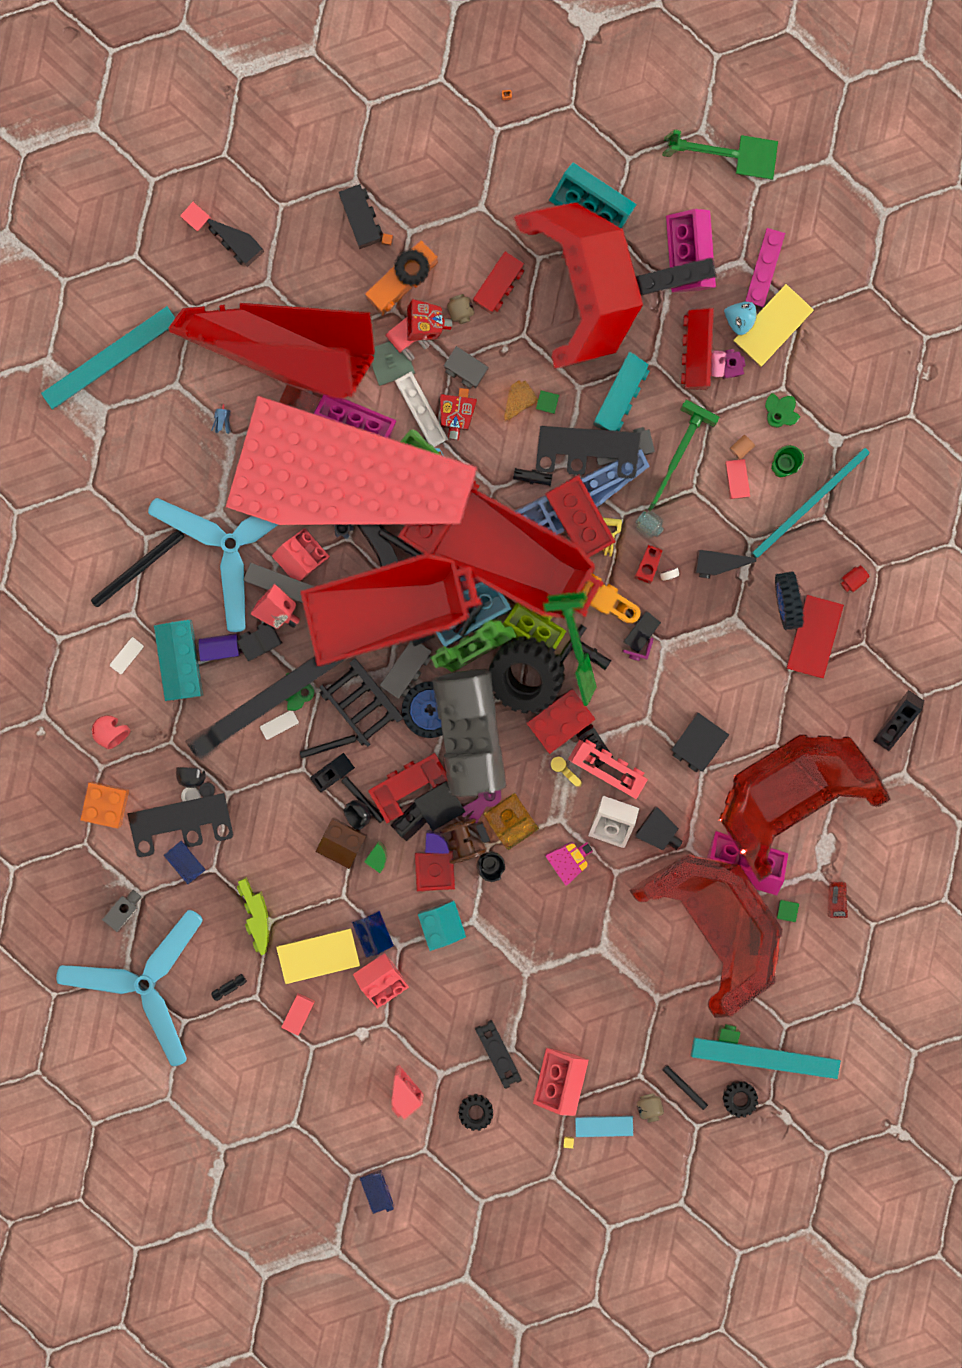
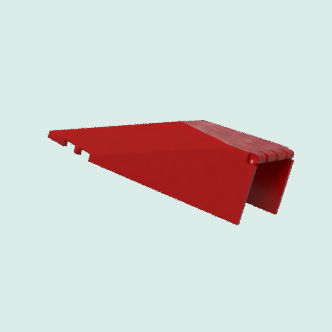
M240 303V308L225 309L224 304L219 306L220 310L205 311V306L182 308L169 326L170 333L283 383L332 398L345 399L346 397H353L374 361V356L372 355L375 354L371 312Z

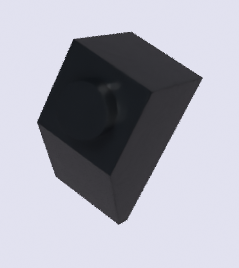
M342 753L311 776L310 779L322 793L355 767L345 753Z

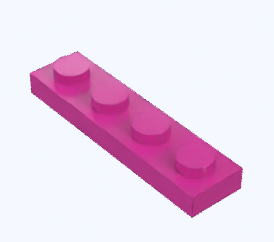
M770 228L766 229L745 302H752L757 307H764L785 233Z

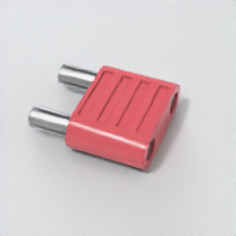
M406 317L385 336L399 353H403L409 361H412L415 357L408 347L415 341H407ZM418 340L424 349L430 346L426 340Z

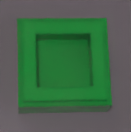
M541 390L536 410L554 414L559 395Z
M780 899L776 918L796 922L799 903Z

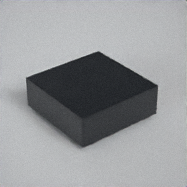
M483 822L477 824L476 828L482 842H489L490 838Z

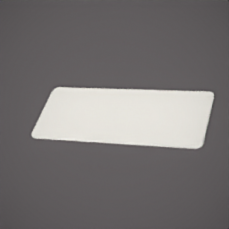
M132 637L111 662L110 666L119 674H122L144 646Z
M288 711L260 726V729L268 740L299 722L294 712Z

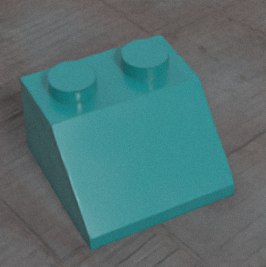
M455 900L418 912L429 951L466 938Z

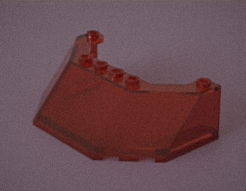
M800 734L734 776V785L727 795L726 807L724 812L721 813L719 820L750 870L760 882L772 872V866L767 858L774 838L838 797L866 798L869 804L874 807L882 806L891 799L878 771L851 737L837 739L832 736L818 735V737H808L807 735Z
M688 854L644 879L629 890L638 902H647L650 899L658 900L662 897L680 900L722 962L719 991L708 1000V1008L714 1018L731 1017L775 984L776 964H778L780 953L779 943L783 929L740 865Z

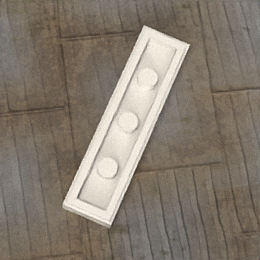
M409 372L396 379L395 383L428 444L435 447L448 440L413 373Z

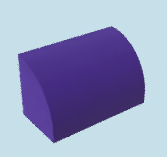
M237 633L199 639L200 661L240 656Z
M427 830L425 853L449 854V845L445 837L436 831Z

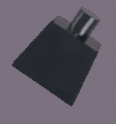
M656 806L635 833V837L661 850H664L667 845L677 850L683 842L675 835L679 828Z

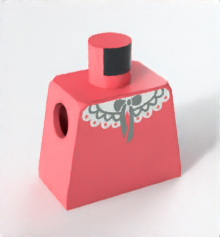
M275 584L257 601L251 612V615L276 629H279L284 623L295 628L300 621L293 614L297 606L296 603Z

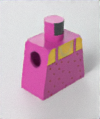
M572 841L546 853L545 856L565 886H567L588 866L584 857L592 853L593 850L587 842L577 848Z

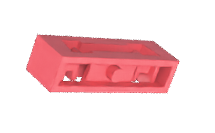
M579 739L568 760L637 799L648 780L643 777L644 772L637 768L631 770L627 767L628 763L618 758L616 761L611 758L613 754L604 749L600 752L595 749L596 744L587 739L585 742ZM589 753L596 754L595 757L620 772L632 775L629 778L623 774L620 779L627 784V787L621 785V781L592 765L596 758L589 755ZM586 760L591 763L590 766L583 763V761Z

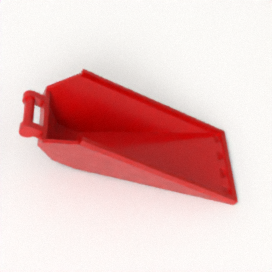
M471 487L470 491L472 493L467 500L461 523L451 525L433 555L454 560L458 569L473 567V578L543 616L565 618L562 610L545 611L544 603L549 602L548 596L583 592L588 581H590L593 585L586 595L587 600L582 608L573 609L575 612L586 617L592 600L599 588H602L604 582L591 576L595 570V564L578 545Z
M424 554L300 591L317 666L444 631L469 617L468 608L482 605L480 598H478L472 575L474 573L473 567H465L458 570L456 562L452 559ZM461 576H465L471 599L469 601H465L460 580Z

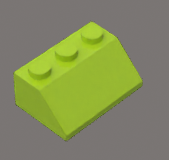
M518 602L503 623L504 627L512 626L517 640L519 637L524 636L527 639L534 637L537 638L536 641L541 642L543 640L549 648L552 646L554 649L557 648L566 633V630L551 620L548 622L538 613Z

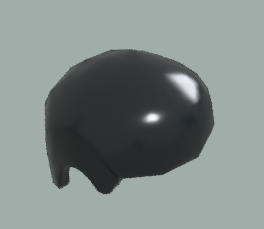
M176 768V779L181 786L186 788H196L202 785L206 779L205 771L202 774L198 768Z
M352 800L346 804L347 807L343 811L349 824L354 829L359 831L369 824L371 815L366 804L360 800Z
M493 851L482 854L476 864L478 874L488 882L500 880L502 873L505 871L504 858L499 853Z

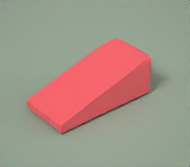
M745 459L726 461L730 500L750 497Z
M298 993L281 1028L299 1036L315 1001Z

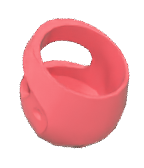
M105 715L94 722L91 732L93 739L100 746L112 749L123 742L131 730L127 725L115 727L118 719L114 716Z

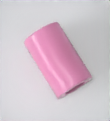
M712 351L711 376H724L726 352Z

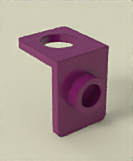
M654 638L649 639L645 656L624 649L622 652L629 654V658L640 661V658L648 660Z

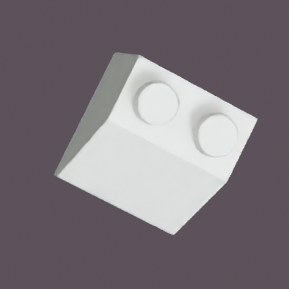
M603 796L588 836L625 848L635 826L639 808Z

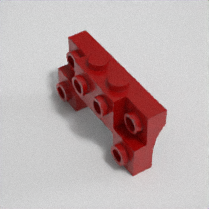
M436 753L417 763H414V761L407 763L403 766L405 768L399 773L397 770L386 775L388 779L368 790L386 823L404 814L397 800L429 782L435 788L447 781L446 770Z

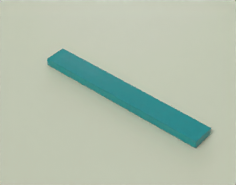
M166 306L41 393L51 409H55L168 331L175 316Z
M863 448L750 554L754 558L762 555L863 461L870 452Z
M697 1037L693 1039L690 1055L693 1058L838 1079L841 1060Z

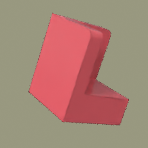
M194 202L180 215L196 231H199L207 220L211 219Z

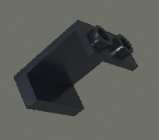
M698 712L695 713L692 718L693 720L674 747L672 746L670 749L673 751V757L679 761L686 760L689 763L688 767L696 773L698 770L703 772L729 736L728 733Z

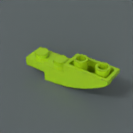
M246 877L239 880V885L237 886L240 896H244L247 902L244 904L247 913L252 914V917L246 920L247 924H245L248 934L253 935L255 941L252 943L255 951L264 955L269 941L268 912L262 892L254 895Z

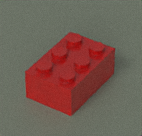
M571 688L526 723L548 753L551 754L596 719L588 708L583 705L582 700L573 688Z

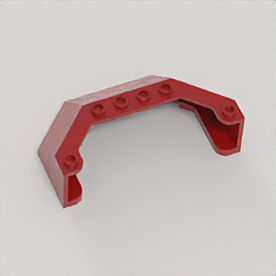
M576 202L514 216L516 227L520 232L528 235L544 233L562 244L582 321L569 344L556 348L552 353L554 368L561 369L617 353L623 339L643 306L624 230Z

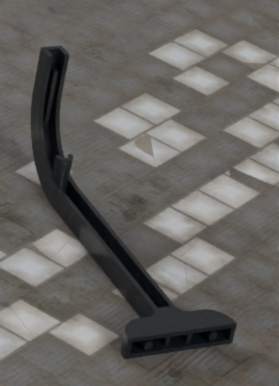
M356 524L375 552L380 567L398 562L390 542L379 535L381 529L384 528L381 524ZM312 657L210 727L185 741L195 757L203 759L228 738L346 659L317 666L316 657Z

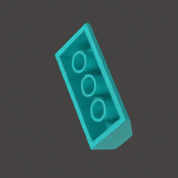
M574 162L564 172L549 199L556 206L576 202L621 229L637 206L636 203Z
M629 352L593 423L594 426L602 430L620 431L624 423L621 421L623 415H628L633 406L629 404L632 397L637 398L641 390L638 386L641 379L645 381L650 372L647 369L648 363Z
M192 620L154 625L165 701L203 696Z

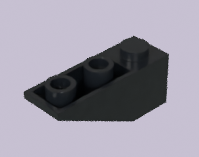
M211 219L207 220L210 225L208 229L214 236L219 235L223 239L221 243L228 251L230 249L233 250L236 254L233 257L240 265L244 263L248 267L264 253L263 248L250 234Z

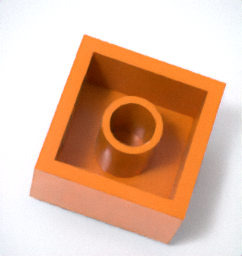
M89 782L80 820L117 829L120 828L123 822L129 790L97 782Z

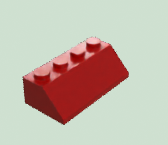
M714 308L688 310L687 315L683 316V327H686V334H683L682 346L686 347L685 354L682 353L681 365H685L684 373H681V384H684V389L707 390L710 387Z

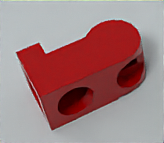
M648 545L634 578L651 584L663 550Z

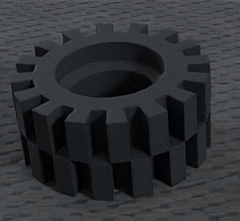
M416 249L402 251L394 263L395 274L404 285L417 286L428 277L430 270L428 259L424 253ZM410 260L416 261L420 266L418 273L415 275H409L404 270L405 264Z
M732 1082V1085H728L726 1091L724 1090L723 1104L731 1115L744 1118L748 1114L751 1115L752 1111L757 1109L758 1095L755 1089L747 1082ZM743 1092L747 1095L748 1101L744 1106L734 1104L733 1097L736 1093Z
M474 1094V1096L469 1095L466 1099L464 1098L459 1106V1119L462 1125L464 1124L465 1128H470L471 1131H481L482 1128H487V1125H490L493 1119V1108L489 1100L484 1098L483 1095L478 1096L477 1094ZM475 1105L480 1106L484 1112L483 1116L477 1120L472 1119L468 1114L469 1109Z

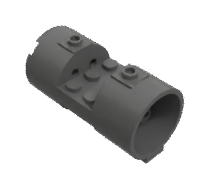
M471 669L433 678L438 719H441L446 751L444 762L449 793L452 796L478 795V793L487 791L491 793L505 788L507 785L497 730L490 671L487 669Z

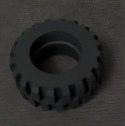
M524 636L519 637L518 640L513 638L508 643L503 644L488 669L491 674L492 688L495 692L494 697L497 700L500 699L503 706H509L515 712L520 710L524 714H528L529 711L537 713L540 709L544 710L549 704H552L565 678L563 673L565 668L563 663L560 664L562 660L560 655H556L554 653L555 649L552 646L549 648L545 641H536L537 638L534 637L527 639ZM522 663L533 667L539 673L542 684L535 687L521 684L513 676L511 665Z

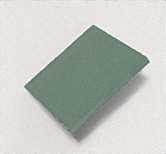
M390 341L374 347L375 354L372 355L374 356L372 367L379 386L395 381L409 372L415 374L411 361L403 353H399Z

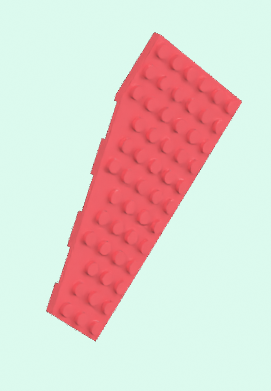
M258 396L226 507L278 525L461 523L478 467Z

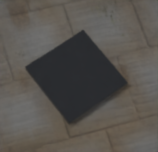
M447 781L414 799L432 831L466 812L457 796H452L449 793Z

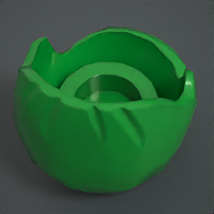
M792 445L780 447L775 453L771 469L775 476L786 477L797 473L803 464L804 454L799 448Z

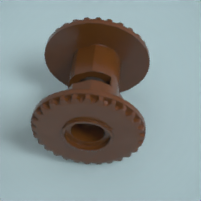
M475 818L462 820L440 829V833L450 831L452 837L448 840L451 850L457 851L458 857L449 860L450 864L464 862L486 852V849L475 851L472 840L468 841L470 833L467 825L476 822Z

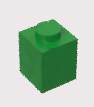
M725 1024V1026L719 1027L716 1041L738 1044L741 1032L736 1029L737 1026Z

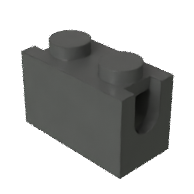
M457 346L444 364L445 373L453 378L459 377L462 379L461 383L470 389L472 386L477 388L489 369L488 366Z

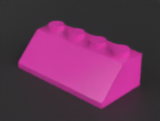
M692 209L666 216L670 268L711 257L714 259L710 210ZM715 278L671 288V291H701L715 288L716 282Z
M323 395L314 412L316 415L390 438L396 424V420L351 401Z
M715 831L706 859L704 873L777 896L784 883L788 853Z

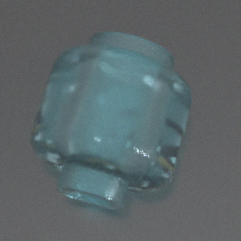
M652 510L643 511L635 521L637 524L636 530L648 539L653 536L658 537L664 530L662 527L664 521Z

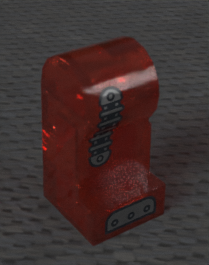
M829 882L828 917L848 918L846 882Z

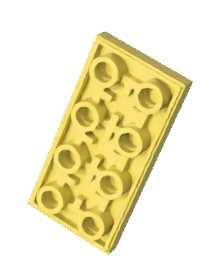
M785 284L757 314L753 327L746 334L738 335L733 342L762 367L814 309Z
M351 928L276 947L285 984L360 966Z

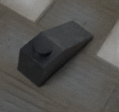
M698 550L695 573L699 574L700 578L710 579V576L754 563L757 558Z
M908 690L873 741L890 751L922 711L924 700Z

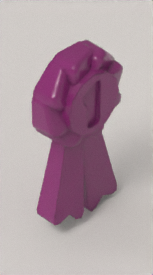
M501 790L491 793L488 791L478 793V799L463 806L466 811L463 813V817L474 811L469 819L475 818V823H478L486 807L496 806L500 802Z

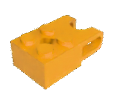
M594 574L591 575V576L597 578V579L600 580V581L602 580L601 578H599L598 576H596V575H594ZM588 581L583 592H586V595L593 585L590 581ZM610 584L599 588L590 606L604 615L610 613L625 623H633L639 619L640 609L619 595L617 588ZM627 609L633 610L632 618L626 616L625 612Z

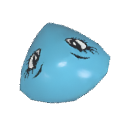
M741 302L724 309L726 319L737 335H744L753 327L757 313L756 306L752 302Z

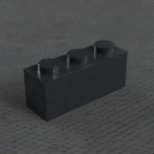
M358 184L339 191V196L359 249L381 242L380 236L383 233L380 225H375L373 220L376 214L373 206L369 207L366 200L370 198L366 188L362 189L361 185Z

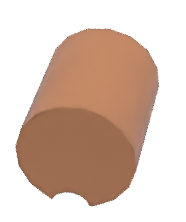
M743 435L729 449L741 460L755 445L746 435Z

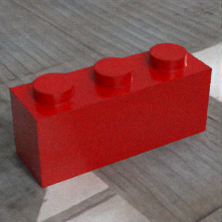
M505 251L474 296L473 302L490 314H493L494 311L498 312L503 305L501 301L505 295L509 296L514 288L512 284L515 279L520 280L524 274V263Z

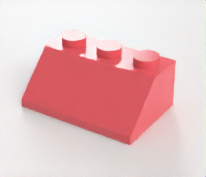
M546 1048L533 1104L559 1115L575 1116L589 1060L575 1054Z
M398 1065L394 1077L392 1110L398 1117L402 1116L403 1119H406L422 1105L424 1094L402 1067Z

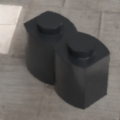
M264 622L256 627L257 631L251 634L248 631L239 636L240 640L237 642L248 662L283 644L274 627Z

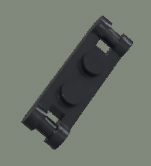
M493 1020L487 1021V1024L482 1027L480 1025L475 1027L504 1088H509L515 1082H521L522 1078ZM491 1031L493 1035L486 1038L485 1033ZM511 1070L513 1075L506 1078L504 1073Z

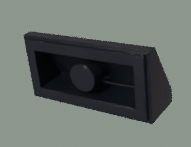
M645 611L623 642L639 653L661 622Z
M415 802L391 824L392 828L405 841H408L427 823Z

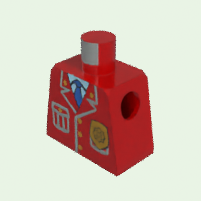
M412 299L408 304L407 341L434 340L441 335L442 329L451 330L452 319L442 318V308L440 306Z
M440 394L441 427L449 428L448 439L459 440L460 430L469 429L477 399Z

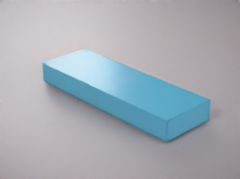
M633 1116L575 1117L576 1137L633 1136Z

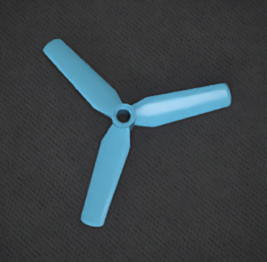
M155 498L148 509L150 515L205 545L222 547L224 553L220 570L227 630L230 632L245 630L244 564L238 550L242 545L256 542L278 526V524L250 516L239 524L233 534H226L216 523L159 498ZM234 539L236 546L233 549L226 548V540Z
M188 910L149 957L144 972L140 976L124 969L61 965L57 970V983L118 994L136 991L141 995L143 1010L170 1065L179 1066L185 1063L187 1058L164 999L154 987L155 982L169 972L203 919L198 913ZM147 980L149 988H142L140 981Z

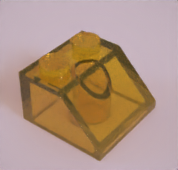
M515 793L483 814L507 850H510L539 830V827Z

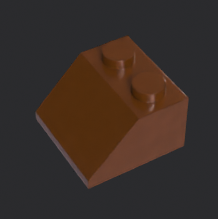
M332 818L315 852L350 869L367 835Z

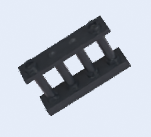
M355 658L349 663L351 667L346 674L328 688L321 685L319 693L325 701H331L356 732L357 736L355 738L362 746L366 745L368 747L371 745L368 741L371 736L390 721L393 722L395 720L398 723L403 719V716ZM359 675L363 680L362 685L338 703L332 694L354 676L357 677ZM371 690L375 695L374 700L350 718L344 709L366 691L369 692ZM383 705L387 709L386 715L362 733L356 724L378 706L381 707Z

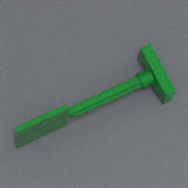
M673 130L664 138V141H669V148L662 153V156L671 157L677 151L688 150L736 158V174L769 180L774 179L778 141L741 135L739 150L686 142V140L680 139V130Z
M687 399L682 404L680 410L692 416L689 421L690 425L668 466L667 474L664 476L648 508L649 511H652L657 504L696 428H699L702 422L714 428L720 418Z
M586 592L549 595V602L544 603L545 611L562 610V614L565 616L575 657L579 664L575 675L583 705L588 706L597 685L588 653H583L573 615V609L582 608L587 600Z

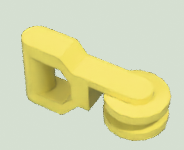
M603 518L607 526L617 527V531L611 533L613 537L621 532V519ZM613 544L603 549L604 556H607V553H609V556H612Z
M562 757L553 758L551 761L552 769L556 772H562L576 787H581L582 781L566 767L565 759Z

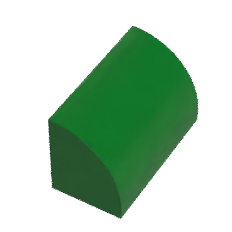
M381 841L377 842L364 863L379 873L383 870L387 860V851Z

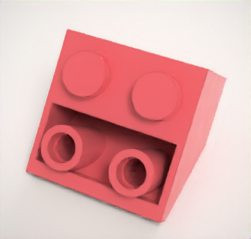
M305 528L282 544L272 555L288 576L298 581L304 580L330 557Z
M385 953L353 974L362 992L377 1009L409 988L393 962Z

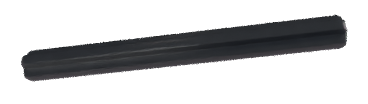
M179 530L173 532L91 599L92 604L95 607L102 605L185 537L184 534Z

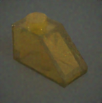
M518 380L510 386L512 389L509 391L504 414L505 422L538 401L526 380L523 382Z

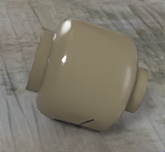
M464 294L450 298L447 309L452 321H459V324L470 322V317L475 313L471 299L465 297Z
M655 1093L641 1096L637 1102L640 1118L648 1120V1123L659 1121V1116L664 1114L661 1098L655 1096Z

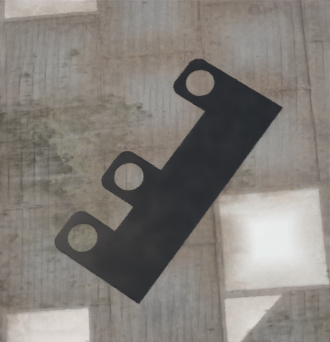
M540 426L536 470L538 472H553L556 454L568 455L567 472L574 475H583L586 472L587 456L619 458L618 477L633 479L637 473L641 433ZM543 457H549L552 461L548 469H543L540 466V460ZM574 459L582 461L583 466L581 470L574 471L571 468V463ZM624 463L632 464L633 471L631 474L625 475L622 473L621 467Z
M224 793L127 813L138 857L154 854L152 836L182 830L185 846L194 847L203 843L200 826L212 823L214 836L217 841L228 840L233 837ZM223 824L228 827L229 833L227 836L221 837L218 835L217 828L219 825ZM195 831L198 834V841L190 843L187 840L188 832ZM147 841L149 843L150 850L147 853H142L139 850L140 842Z

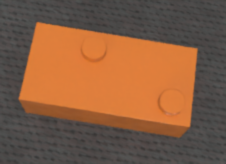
M422 240L411 249L424 253L428 259L430 270L438 263L437 256ZM414 260L408 261L404 266L405 272L409 275H415L420 269L419 264ZM393 266L365 295L367 300L383 316L412 287L417 288L419 285H404L398 280Z

